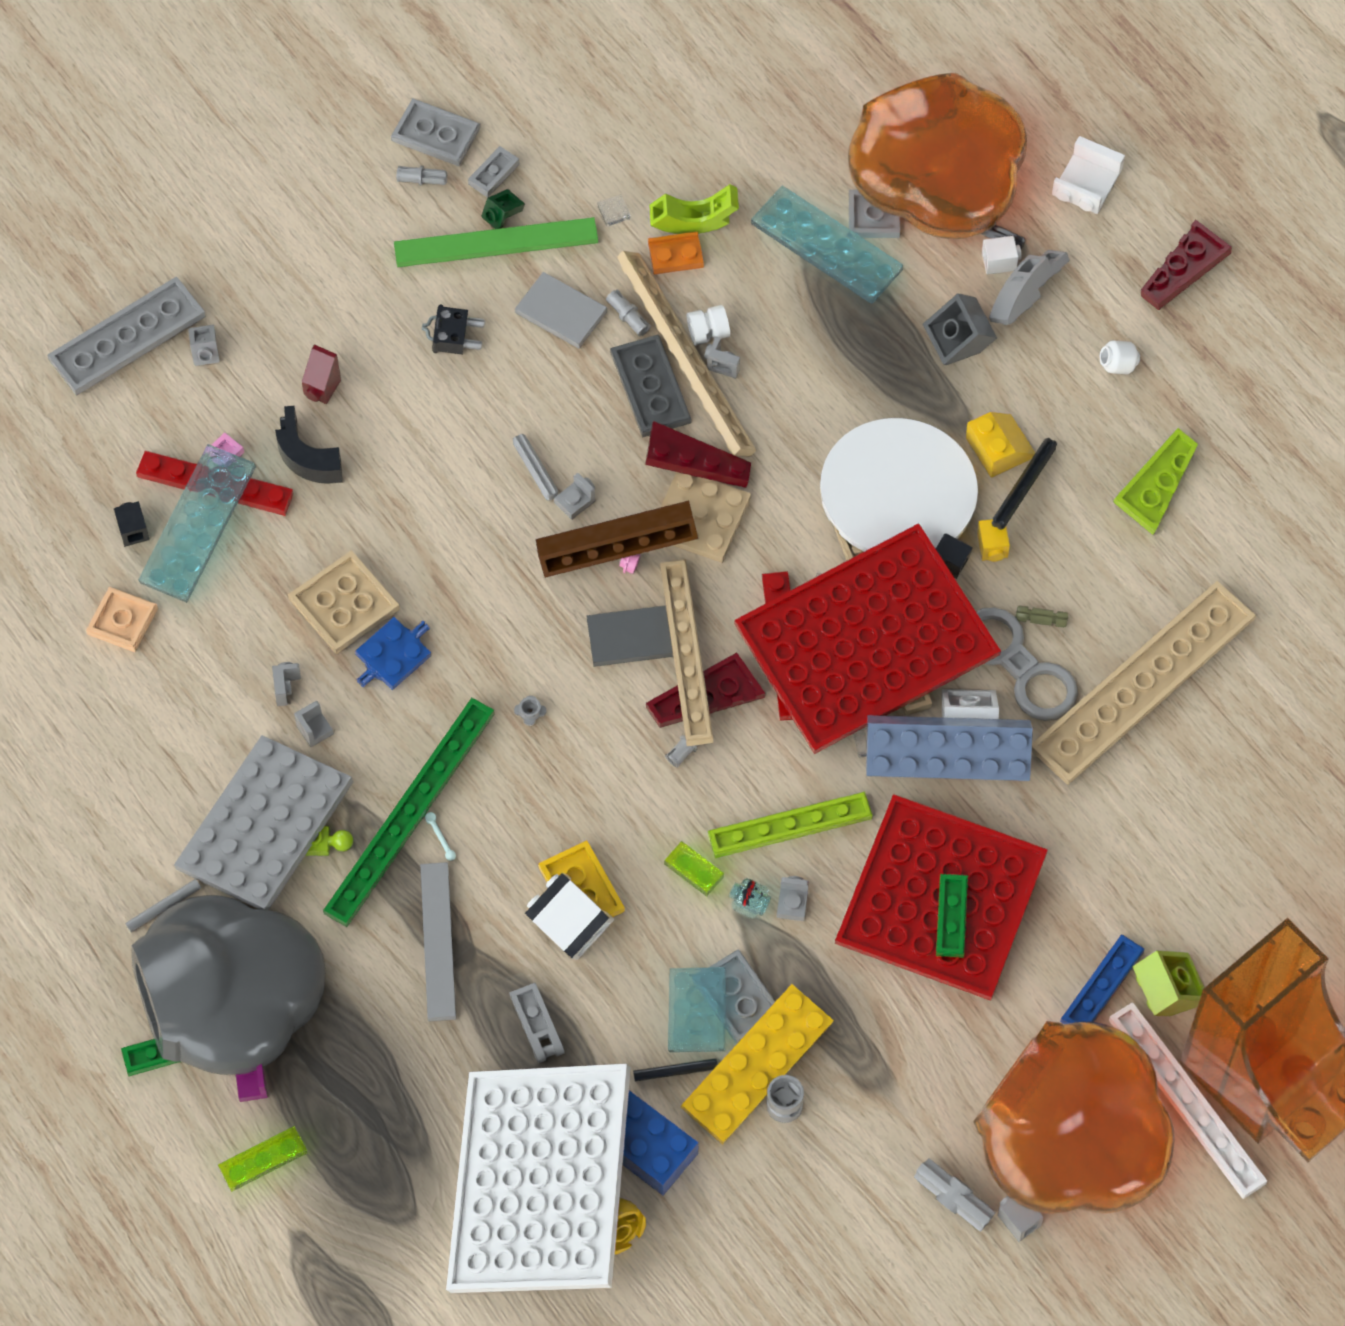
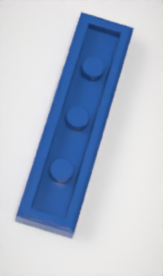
M1121 934L1064 1013L1060 1022L1084 1037L1130 973L1133 966L1143 955L1145 949Z

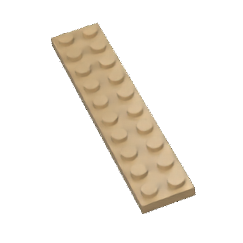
M1216 581L1032 743V752L1069 785L1253 622L1256 615Z

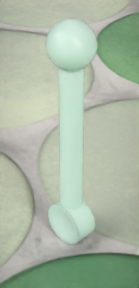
M433 812L427 813L425 820L433 827L446 852V859L449 861L454 860L456 853L450 850L435 822L436 815Z

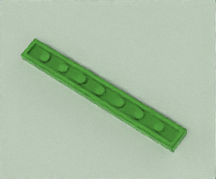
M595 217L394 241L397 267L595 244L598 243Z

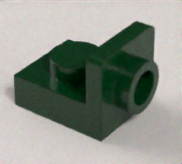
M506 189L487 198L481 217L494 229H501L506 218L523 211L525 203L509 189Z

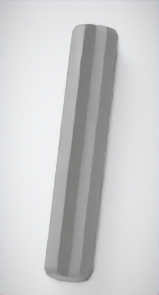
M520 434L513 438V445L545 499L548 501L552 500L558 495V489L526 435Z

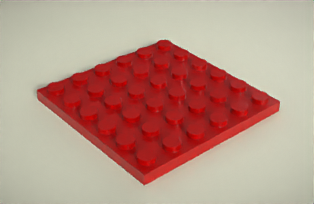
M893 794L836 936L835 944L991 1001L1048 849ZM940 874L968 875L964 958L936 956Z

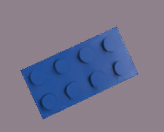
M629 1090L622 1165L664 1196L699 1154V1142Z

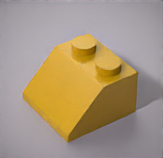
M989 412L967 422L966 439L991 478L1033 458L1035 451L1011 414Z

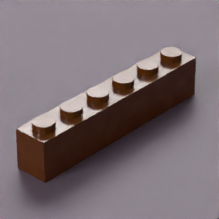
M688 500L535 540L544 578L699 538Z

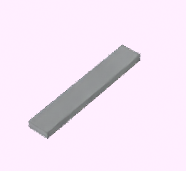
M448 862L420 864L428 1021L456 1020Z

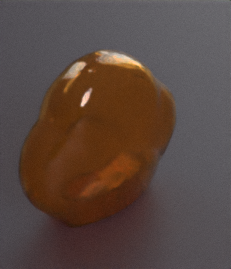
M958 73L934 75L899 86L863 105L858 127L849 145V172L858 192L875 208L887 214L902 217L923 233L944 239L969 238L994 227L1012 205L1017 190V172L1026 156V128L1019 113L1000 95L969 82Z
M1046 1021L1019 1055L973 1120L977 1132L982 1137L986 1164L1000 1189L1017 1204L1045 1214L1065 1213L1076 1209L1100 1214L1127 1210L1151 1196L1164 1182L1171 1167L1174 1153V1127L1171 1117L1158 1095L1157 1076L1150 1057L1127 1033L1098 1022H1074L1063 1025L1059 1022Z

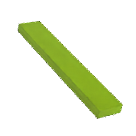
M861 792L708 830V837L714 857L719 858L871 820L873 815L866 793Z

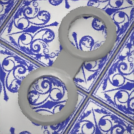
M995 607L982 608L976 611L982 621L990 619L1001 621L1012 632L1013 640L1011 645L1002 651L1000 656L985 664H1001L1016 679L1014 687L1015 699L1022 711L1032 718L1048 721L1061 718L1075 706L1078 697L1075 679L1069 671L1060 665L1050 662L1038 663L1035 657L1022 645L1024 641L1023 629L1015 616L1006 610ZM1042 674L1057 677L1066 687V699L1055 708L1044 709L1037 707L1026 696L1025 687L1031 678Z

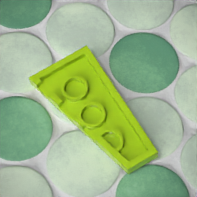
M1177 428L1115 497L1113 503L1154 535L1198 444Z

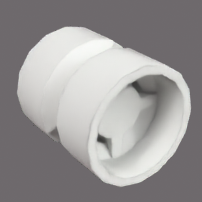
M723 305L710 307L706 313L702 310L687 313L688 329L694 345L707 343L712 337L714 339L715 337H720L721 339L730 337L729 322Z

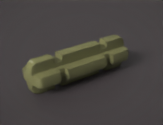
M1021 605L1017 607L1016 618L1018 621L1026 622L1031 620L1030 623L1049 626L1053 623L1056 624V627L1063 628L1067 626V612L1058 611L1053 613L1054 610L1033 607L1031 610L1028 609V606Z

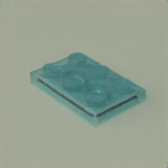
M725 967L670 968L668 1051H725Z

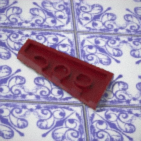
M737 652L703 671L709 714L765 698L764 690ZM678 685L646 702V709L659 728L683 722Z

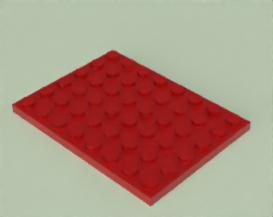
M919 523L734 620V625L814 754L867 727L868 715L887 716L1001 655L1000 648Z

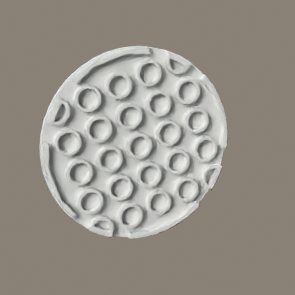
M903 418L871 421L845 434L829 452L822 469L820 481L822 505L829 521L833 523L845 540L864 552L918 523L935 549L945 533L958 539L966 530L973 517L978 495L977 479L973 465L957 442L931 425Z

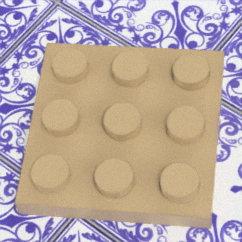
M676 472L661 507L689 500L699 539L673 546L723 563L749 504L751 493L713 480Z
M352 550L288 594L291 603L336 655L400 610L399 604Z

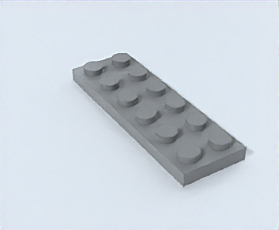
M176 276L47 356L51 364L77 396L205 318V311Z

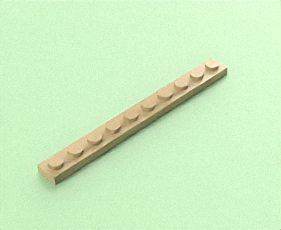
M622 251L617 257L622 265V271L631 280L634 291L644 302L645 310L654 319L657 330L667 341L669 350L680 363V369L690 380L692 389L703 402V408L713 419L716 430L727 443L728 450L735 456L750 457L757 450L640 253Z

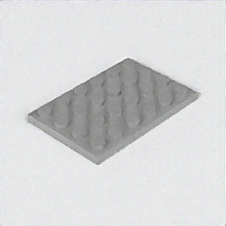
M261 735L174 866L176 870L257 909L269 910L312 846L311 843L316 840L319 831L321 832L353 784V779L347 774Z

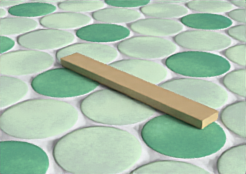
M686 559L660 563L686 744L687 746L714 743Z

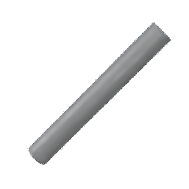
M194 879L126 922L125 924L129 931L133 932L171 906L201 889L198 881Z

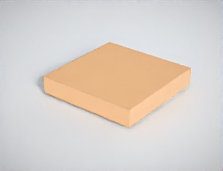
M109 587L86 632L90 636L136 652L158 610V606L150 601Z

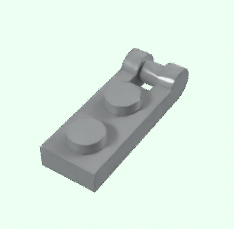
M536 983L509 992L538 1064L545 1062L546 1058L552 1055L560 1056L565 1054ZM549 1038L551 1044L542 1047L539 1041Z

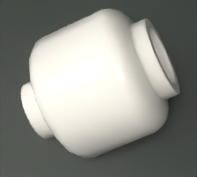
M1111 340L1100 352V363L1108 373L1130 374L1140 362V354L1132 342Z

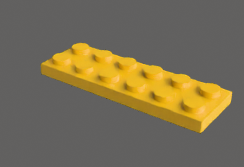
M791 984L681 1104L680 1108L723 1145L765 1099L771 1081L778 1076L786 1075L831 1026L834 1020Z

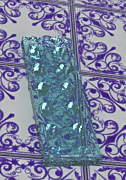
M783 185L751 218L753 226L871 304L877 300L903 270V264Z
M207 444L138 579L140 584L183 602H188L256 468L254 462Z

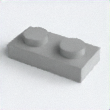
M499 146L468 178V185L488 198L518 167L519 158Z

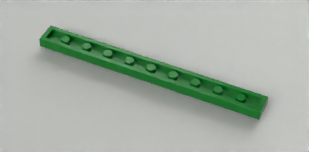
M471 697L323 909L324 915L348 927L495 715L494 709Z

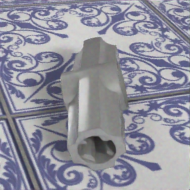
M930 1158L917 1169L914 1178L937 1196L936 1199L954 1214L958 1213L980 1232L995 1215L996 1212L984 1201L976 1197L972 1189L957 1177H952Z

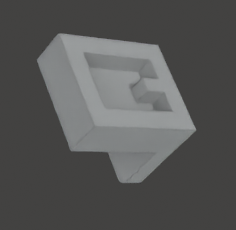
M214 324L189 328L190 347L194 365L218 363L219 354Z
M715 337L713 344H708L704 358L707 359V368L710 371L736 379L740 371V357L729 351H720L721 338Z
M579 473L573 476L574 483L554 498V503L571 520L595 502L594 484L589 478H583Z
M283 662L277 666H272L277 706L288 705L287 695H292L290 681L301 679L299 663Z
M799 876L781 878L777 918L804 921L809 881Z

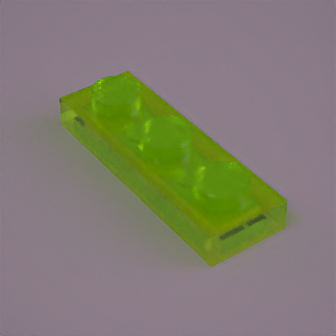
M295 1126L218 1164V1168L230 1191L233 1192L308 1152Z

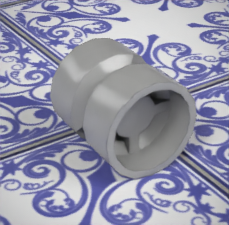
M781 1075L771 1081L767 1090V1111L774 1120L781 1123H790L801 1115L804 1100V1089L801 1082L789 1075Z

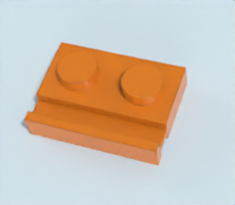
M698 232L648 238L654 275L704 268Z

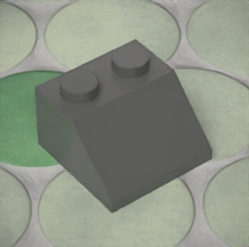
M959 293L923 323L943 365H949L980 354L997 339L977 298Z

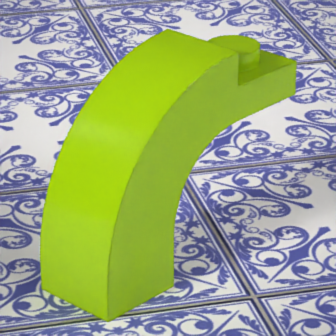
M729 184L713 196L699 201H685L664 194L649 205L650 224L656 229L674 234L698 232L700 234L720 229L730 223L729 215L739 209L738 189Z

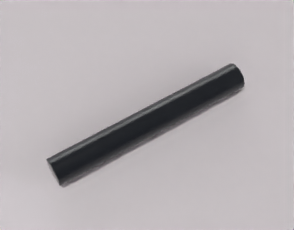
M717 1058L633 1070L634 1081L710 1071L718 1065Z

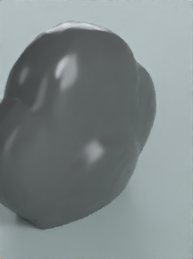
M204 895L178 902L159 915L145 936L140 937L131 945L134 976L151 1032L162 1058L175 1062L180 1061L209 1073L219 1075L247 1074L256 1071V1067L260 1064L264 1068L274 1062L285 1050L292 1034L314 1016L323 997L326 980L325 960L312 934L290 916L271 910L254 909L230 897Z

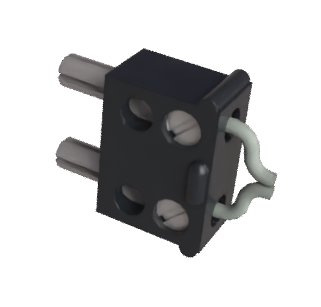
M440 304L437 308V315L431 316L427 323H423L422 330L426 332V337L433 341V353L445 352L463 355L464 348L477 350L482 348V341L465 339L467 326L483 328L485 320L468 317V310L443 307ZM436 319L434 336L431 337L430 331L426 327L431 324L432 320Z

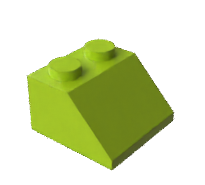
M1156 950L1133 966L1137 983L1143 989L1148 1008L1153 1012L1154 1016L1170 1017L1210 1002L1188 952Z

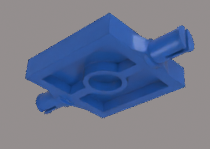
M393 617L355 650V655L367 668L356 679L362 687H365L373 678L383 681L391 690L395 689L431 657V652L419 639L430 630L429 626L425 625L424 621H421L411 631Z

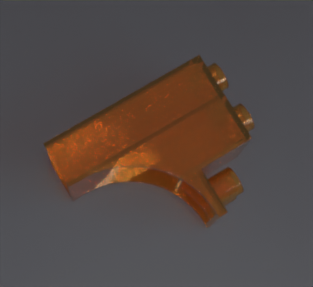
M1286 918L1203 989L1179 1063L1258 1144L1276 1130L1309 1163L1345 1131V1029L1332 1006L1326 988L1325 969L1329 958L1289 918Z

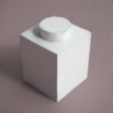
M1014 236L983 240L982 257L986 274L1010 272L1017 268L1018 260H1021L1020 245H1015Z

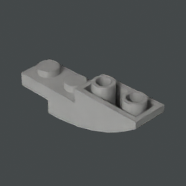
M1047 250L1041 256L1028 255L1012 272L1001 289L989 316L990 322L1009 325L1014 323L1017 317L1025 310L1030 309L1033 303L1041 297L1038 288L1042 287L1050 277L1058 273L1070 261L1067 252Z

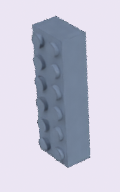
M868 715L866 776L1030 781L1033 730L1031 720Z

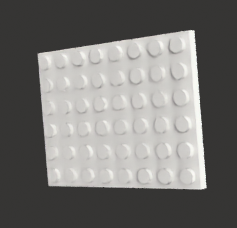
M628 1064L469 1072L447 1291L450 1293L612 1288L631 1070Z

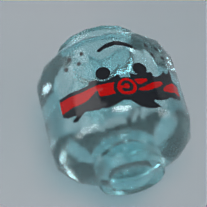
M750 878L743 879L740 884L735 882L728 897L732 898V909L751 919L758 915L762 916L771 900V896L768 895V888Z

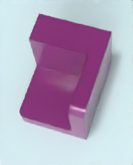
M262 1064L256 1067L257 1070L254 1072L235 1075L240 1102L268 1098L265 1072Z

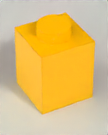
M993 519L981 520L978 523L977 536L982 561L997 562L1008 558L1010 544L1007 527L999 530L997 527L992 526Z

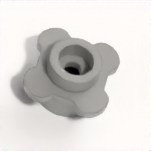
M527 696L519 705L515 706L514 713L517 716H521L526 725L532 726L537 718L545 716L546 707L541 706L535 696Z

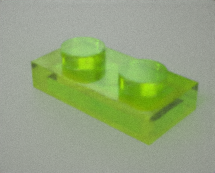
M683 841L664 860V865L706 897L724 878V872Z

